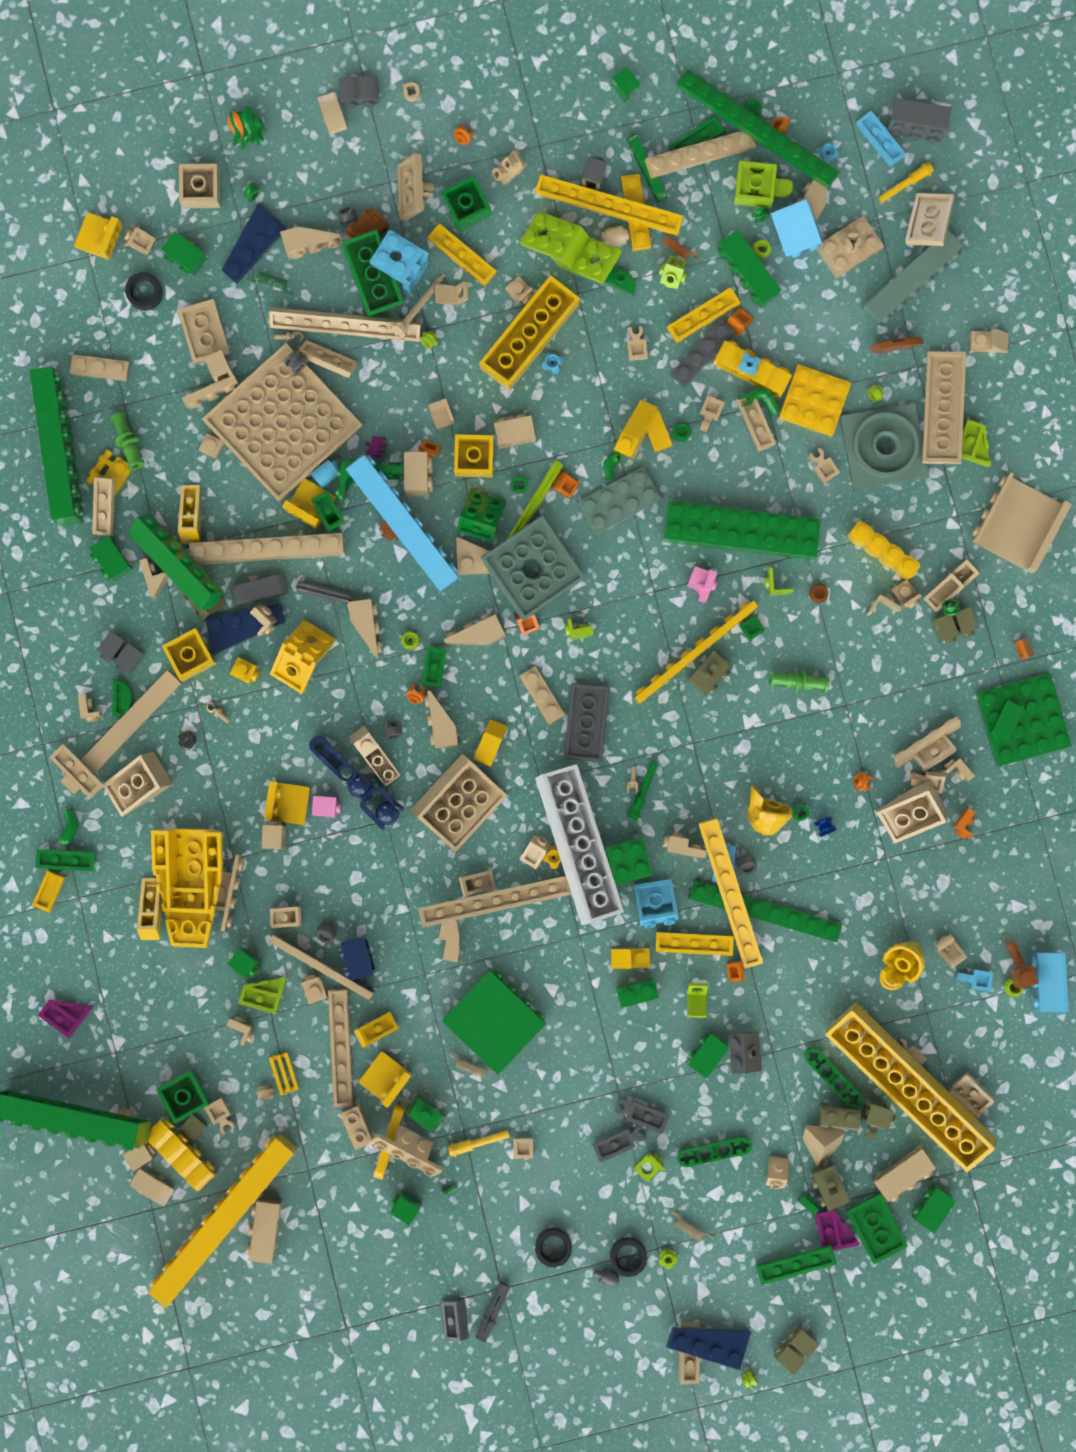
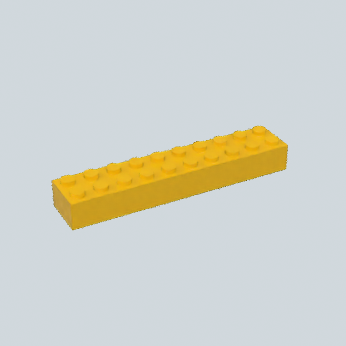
M856 1002L828 1027L825 1035L966 1172L970 1171L995 1149L997 1138Z
M282 1134L278 1137L273 1136L264 1147L267 1150L265 1152L261 1150L251 1162L254 1164L252 1168L248 1166L238 1177L241 1181L239 1183L236 1181L226 1192L228 1197L223 1196L214 1206L215 1212L211 1211L200 1223L203 1227L200 1228L198 1226L188 1238L190 1243L185 1242L175 1253L177 1258L173 1257L162 1269L165 1273L162 1274L160 1272L149 1286L152 1289L148 1294L165 1308L169 1306L298 1150Z

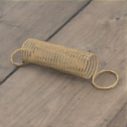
M449 1053L451 1057L459 1059L457 1064L463 1070L470 1073L473 1072L477 1076L480 1075L484 1078L486 1073L478 1065L474 1066L471 1062L468 1063L464 1059L462 1061L457 1054Z
M671 1210V1213H673L675 1216H680L676 1212ZM680 1217L677 1218L676 1224L674 1223L675 1227L681 1231L684 1230V1232L687 1230L689 1236L692 1238L698 1237L701 1240L702 1235H704L699 1229L695 1230L691 1224Z

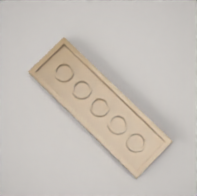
M928 351L922 463L961 464L966 352Z

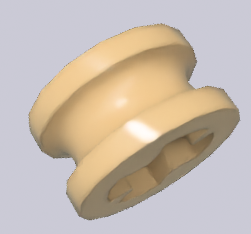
M409 82L404 86L403 93L405 99L410 102L419 99L420 88L416 83ZM415 89V95L412 94L410 96L408 90Z

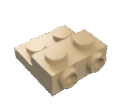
M673 833L672 836L664 835L662 847H666L665 852L701 859L706 858L707 853L706 850H703V846L690 844V847H688L689 839H685L684 834Z

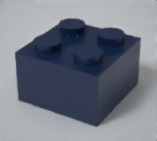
M366 936L340 943L341 947H338L341 959L344 958L346 965L343 966L346 978L350 977L351 981L376 973Z

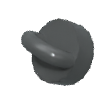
M352 206L344 207L337 212L338 219L343 226H349L358 220L355 208Z
M390 720L385 723V730H383L385 739H396L403 735L402 728L396 722Z
M750 855L740 856L736 860L741 874H750L757 868L754 857Z
M321 923L316 931V937L321 942L330 943L334 941L337 930L329 923Z

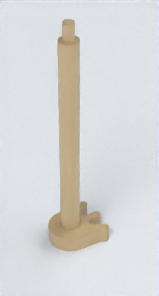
M444 274L437 277L401 323L396 322L389 331H394V335H399L403 341L408 332L407 325L435 292V285L443 282Z

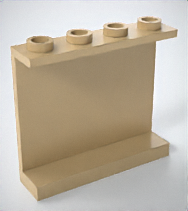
M1010 472L1007 476L1003 475L998 484L1000 486L998 493L994 492L989 501L992 503L989 510L985 509L981 516V519H983L981 525H977L972 533L974 536L972 542L1033 574L1038 570L1072 504L1067 501L1060 503L1012 478L1014 473Z

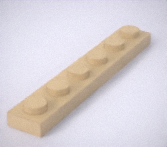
M740 131L646 158L645 164L650 177L655 178L752 150L756 147L753 138Z

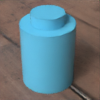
M327 460L314 470L311 476L323 489L337 477L338 465L334 460L332 462Z

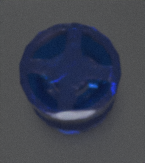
M831 816L813 823L819 830V837L837 830L836 826L832 824Z

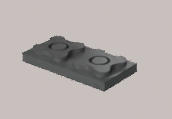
M571 683L564 759L602 763L610 686Z

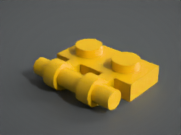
M106 449L104 454L99 456V461L94 469L89 471L88 474L90 475L86 481L92 485L94 477L115 478V498L133 470H129V463L118 456L114 462L110 461L109 459L113 453ZM107 465L110 468L108 469L106 474L102 476L100 472L102 471L104 466Z

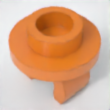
M465 124L454 131V138L461 145H468L474 134L473 129L470 132L465 129Z
M413 683L411 690L406 692V697L413 704L422 703L425 699V686L420 691L415 690L416 684Z
M859 772L853 779L854 788L858 791L872 790L867 784L868 780H874V778L868 776L865 772Z

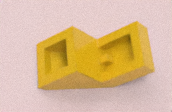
M490 719L473 760L491 767L508 726Z

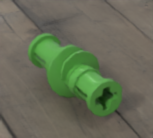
M117 412L111 415L109 419L116 430L117 438L114 443L117 447L123 448L124 456H126L129 463L128 469H140L145 465L144 460H141L138 453V447L135 445L140 439L133 437L134 433L126 422L125 412Z
M801 669L799 672L795 671L794 674L787 672L778 673L775 670H771L769 674V687H793L796 694L799 688L822 690L823 693H826L829 687V677L826 675L824 677L806 675L804 669Z

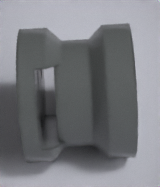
M294 350L284 360V364L289 366L294 374L299 373L308 363L306 358L300 356L298 350Z

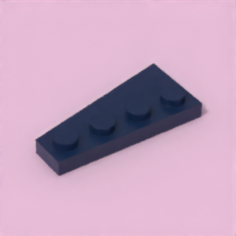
M258 203L227 259L222 272L234 283L238 284L281 237L280 232L287 230L286 226Z
M281 603L266 606L278 620L274 624L275 627L285 623ZM252 609L206 618L213 656L258 635L257 633L263 625L250 613Z
M672 1327L666 1347L740 1370L751 1331Z

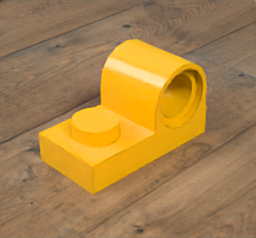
M388 1012L354 1030V1033L360 1045L364 1048L399 1028L391 1012Z

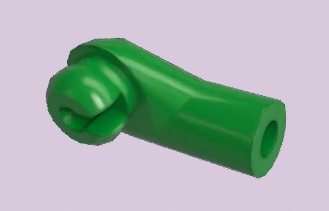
M618 452L611 453L603 462L606 480L615 478L613 468L622 460V455Z

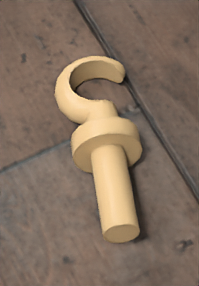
M295 331L293 334L286 332L285 335H274V339H286V342H289L290 339H294L296 334L301 335L299 341H302L304 336L300 331Z
M213 701L208 702L206 710L210 713L214 712L216 718L220 717L228 724L230 720L223 714V710L216 707L210 710L209 705Z

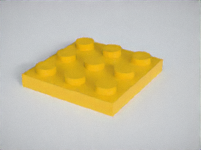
M798 364L779 419L832 437L851 382Z

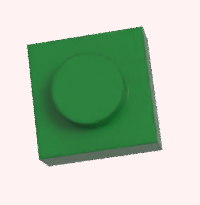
M801 1194L797 1199L814 1216L819 1211L818 1207L815 1206L818 1202L810 1195L805 1197Z

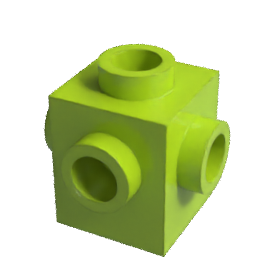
M670 255L666 265L662 264L659 272V275L662 276L660 283L668 288L678 289L679 284H684L687 272H684L688 261Z

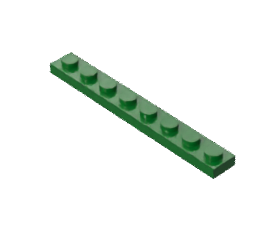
M693 881L688 899L726 910L718 887ZM742 895L748 916L751 918L838 942L842 927L840 923Z

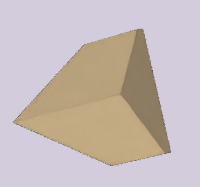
M811 1125L805 1126L802 1139L817 1168L839 1147L845 1130Z

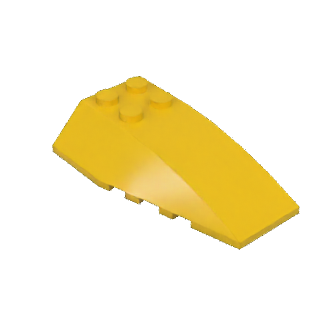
M193 828L151 830L153 875H156L158 884L156 887L161 895L162 911H165L167 919L165 923L171 946L207 948L223 874L222 832L215 829Z

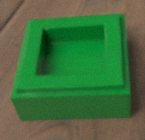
M756 615L739 625L748 641H751L765 631Z

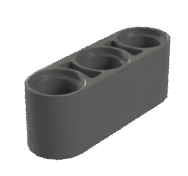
M284 574L269 576L230 588L235 607L253 604L289 593Z

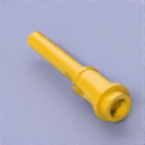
M929 162L922 163L921 167L908 174V178L880 195L878 200L880 203H883L912 183L915 185L926 176L930 177L931 173L934 172L933 167Z
M508 1130L471 1141L469 1138L454 1144L451 1142V1145L447 1146L450 1157H456V1155L473 1151L472 1148L510 1138Z

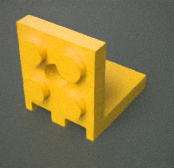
M303 620L283 642L270 675L302 694L307 688L316 665L331 649L336 639L308 621Z

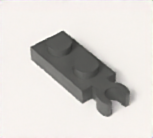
M624 1099L618 1100V1102L624 1104V1109L618 1110L615 1108L617 1114L622 1115L626 1113L628 1114L626 1120L663 1134L670 1116L669 1114L635 1101L630 1106Z
M639 1125L631 1133L626 1128L593 1143L600 1163L636 1147L634 1141L646 1140V1135L642 1137L637 1135V1132L643 1129V1127Z

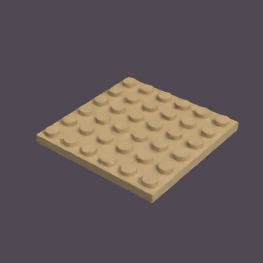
M287 343L202 418L207 426L279 503L363 427L358 419L307 365L299 373L294 374L292 369L284 364V360L293 352Z

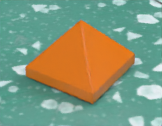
M776 117L771 126L786 134L790 118Z
M424 439L418 450L420 452H427L429 458H434L442 447Z
M742 962L726 963L729 982L745 981V970Z

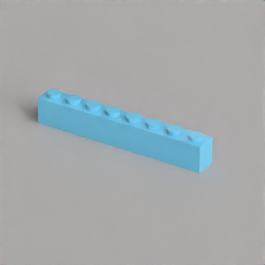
M362 454L345 469L439 591H442L458 578L455 574L458 570L452 562L448 564L445 561L446 554L440 547L438 549L435 548L432 544L435 540L429 532L425 534L422 531L421 527H423V524L417 517L412 518L409 514L412 510L407 503L399 501L397 497L400 494L393 486L389 488L386 484L387 477L382 471L379 473L374 468L376 463L370 455L366 457Z

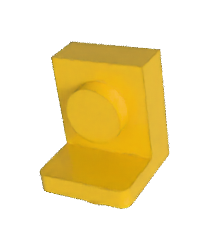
M238 657L230 675L248 684H252L253 681H257L260 672L258 671V666Z

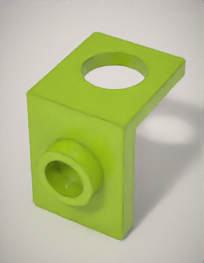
M773 567L767 569L764 585L765 588H768L769 596L792 594L794 592L793 589L774 590Z
M688 984L687 1017H707L708 984ZM694 988H702V990H693V989H694Z
M649 1151L634 1167V1170L648 1182L659 1170L663 1171L665 1169L662 1164L664 1161L657 1153L653 1155ZM644 1163H650L653 1166L651 1173L645 1174L642 1172L641 1167Z

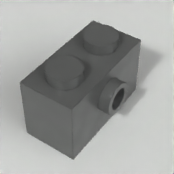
M759 1031L729 1034L732 1073L762 1071Z

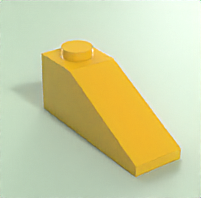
M640 400L621 432L614 448L616 452L633 460L635 459L658 407Z
M181 485L178 533L181 545L201 542V486Z
M142 878L137 931L141 940H160L162 899L156 887L158 884L157 878Z

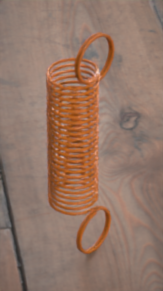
M668 233L666 234L667 236L662 242L675 253L678 252V255H682L683 259L688 258V252L699 259L669 236Z
M1012 942L1008 944L1009 948L1006 944L1014 964L1016 963L1018 966L1025 965L1024 959L1020 956L1021 953L1016 948L1017 945Z

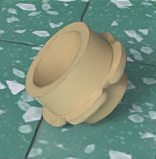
M270 1085L258 1087L259 1091L255 1092L258 1100L273 1098L274 1089L270 1088Z

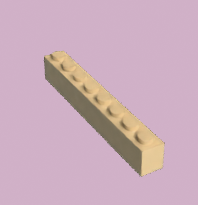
M343 533L197 542L189 543V552L199 565L344 556L345 539Z

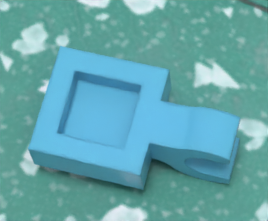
M973 969L972 975L958 972L956 980L970 982L971 989L991 992L994 973Z

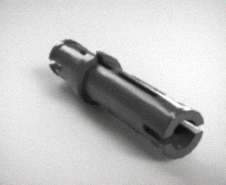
M499 1282L487 1312L481 1318L482 1323L475 1335L476 1339L486 1343L492 1327L496 1325L495 1320L511 1288L510 1286ZM499 1295H501L495 1310H493ZM492 1314V1317H491V1319H490V1322H489L487 1328L485 1329V1326H486V1324H487V1321H488L490 1315Z

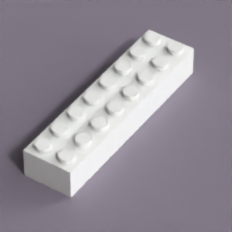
M572 765L536 777L535 780L581 925L590 924L623 913L624 910L578 765Z

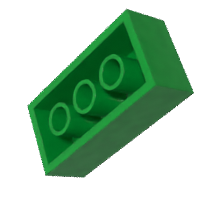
M377 229L340 243L367 316L404 303L396 280L370 264L371 258L381 244Z

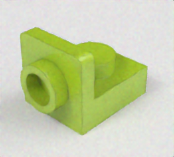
M567 619V625H564L566 636H570L571 640L594 635L593 627L587 624L576 626L577 629L573 630L571 619Z

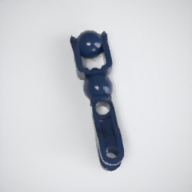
M316 736L311 739L309 743L310 750L338 778L346 781L345 784L348 785L350 794L355 798H361L360 808L380 829L385 830V825H392L398 820L399 811H404L402 805L396 802L381 786L372 787L369 777L359 774V772L355 773L354 767L324 737ZM318 741H322L324 744V748L321 751L316 749ZM349 767L352 774L349 778L342 777V768ZM379 791L388 801L380 803L374 814L365 803L373 798L375 792Z

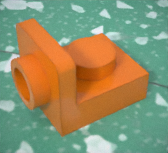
M970 808L964 809L952 827L956 830L955 833L963 839L973 837V834L965 829L975 819L973 817L975 812Z

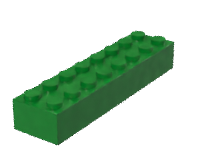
M52 366L30 369L51 520L59 526L83 523L84 509L83 506H80L79 501L82 498L80 487H77L76 481L79 480L77 468L75 469L74 467L76 454L71 447V443L74 440L72 432H69L68 427L71 424L69 413H66L65 407L68 406L66 394L64 395L63 388L65 387L64 377Z
M669 501L663 542L815 560L818 552L821 519Z
M0 1090V1122H4V1120L11 1121L10 1124L14 1126L25 1124L29 1125V1129L32 1130L43 1128L47 1129V1133L51 1134L62 1132L66 1133V1137L69 1138L85 1137L84 1140L88 1142L99 1140L103 1141V1145L106 1146L122 1145L124 1150L140 1148V1146L146 1145L148 1142L152 1122L150 1120L11 1090Z

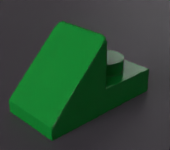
M328 491L311 499L328 532L345 523Z

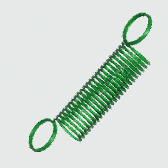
M262 273L260 275L257 274V276H259V278L263 281L262 283L268 284L267 282H269L270 286H274L266 278L268 277L276 285L274 287L280 288L272 280L274 276L268 274L265 275V273ZM274 277V280L283 288L282 290H284V292L289 291L291 293L288 294H294L292 291L285 289L279 283L280 281L287 288V285L285 284L286 280H279L280 278Z

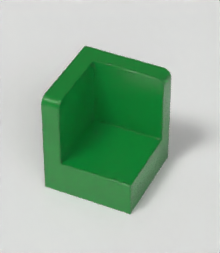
M626 67L612 78L611 85L625 102L628 100L629 94L640 86V83Z

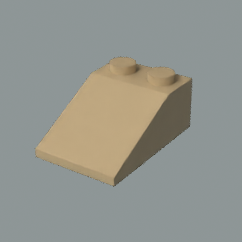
M150 752L138 756L106 781L103 787L120 816L124 817L161 794L173 783L155 753Z
M928 781L910 789L877 810V814L895 844L946 823L948 811L931 781Z

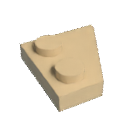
M456 538L458 575L490 574L480 559L489 551L461 538Z

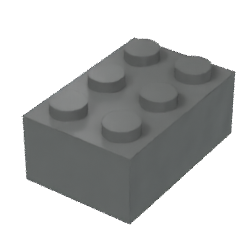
M895 98L888 113L886 129L892 137L904 136L910 140L922 139L933 144L941 143L948 130L951 107Z

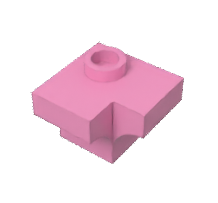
M695 566L687 587L696 590L699 596L698 601L706 603L710 591H714L718 582L715 579L717 572Z

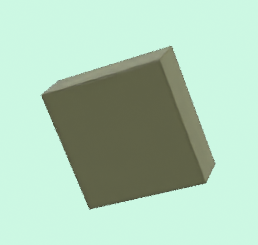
M192 1114L180 1130L191 1140L196 1141L207 1125L195 1114Z

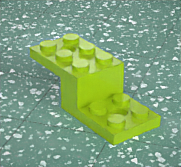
M538 211L519 242L523 247L550 256L561 269L601 284L604 283L622 253L617 247L590 238L580 225ZM548 231L546 235L541 236L543 232ZM600 258L598 263L593 264L594 260Z

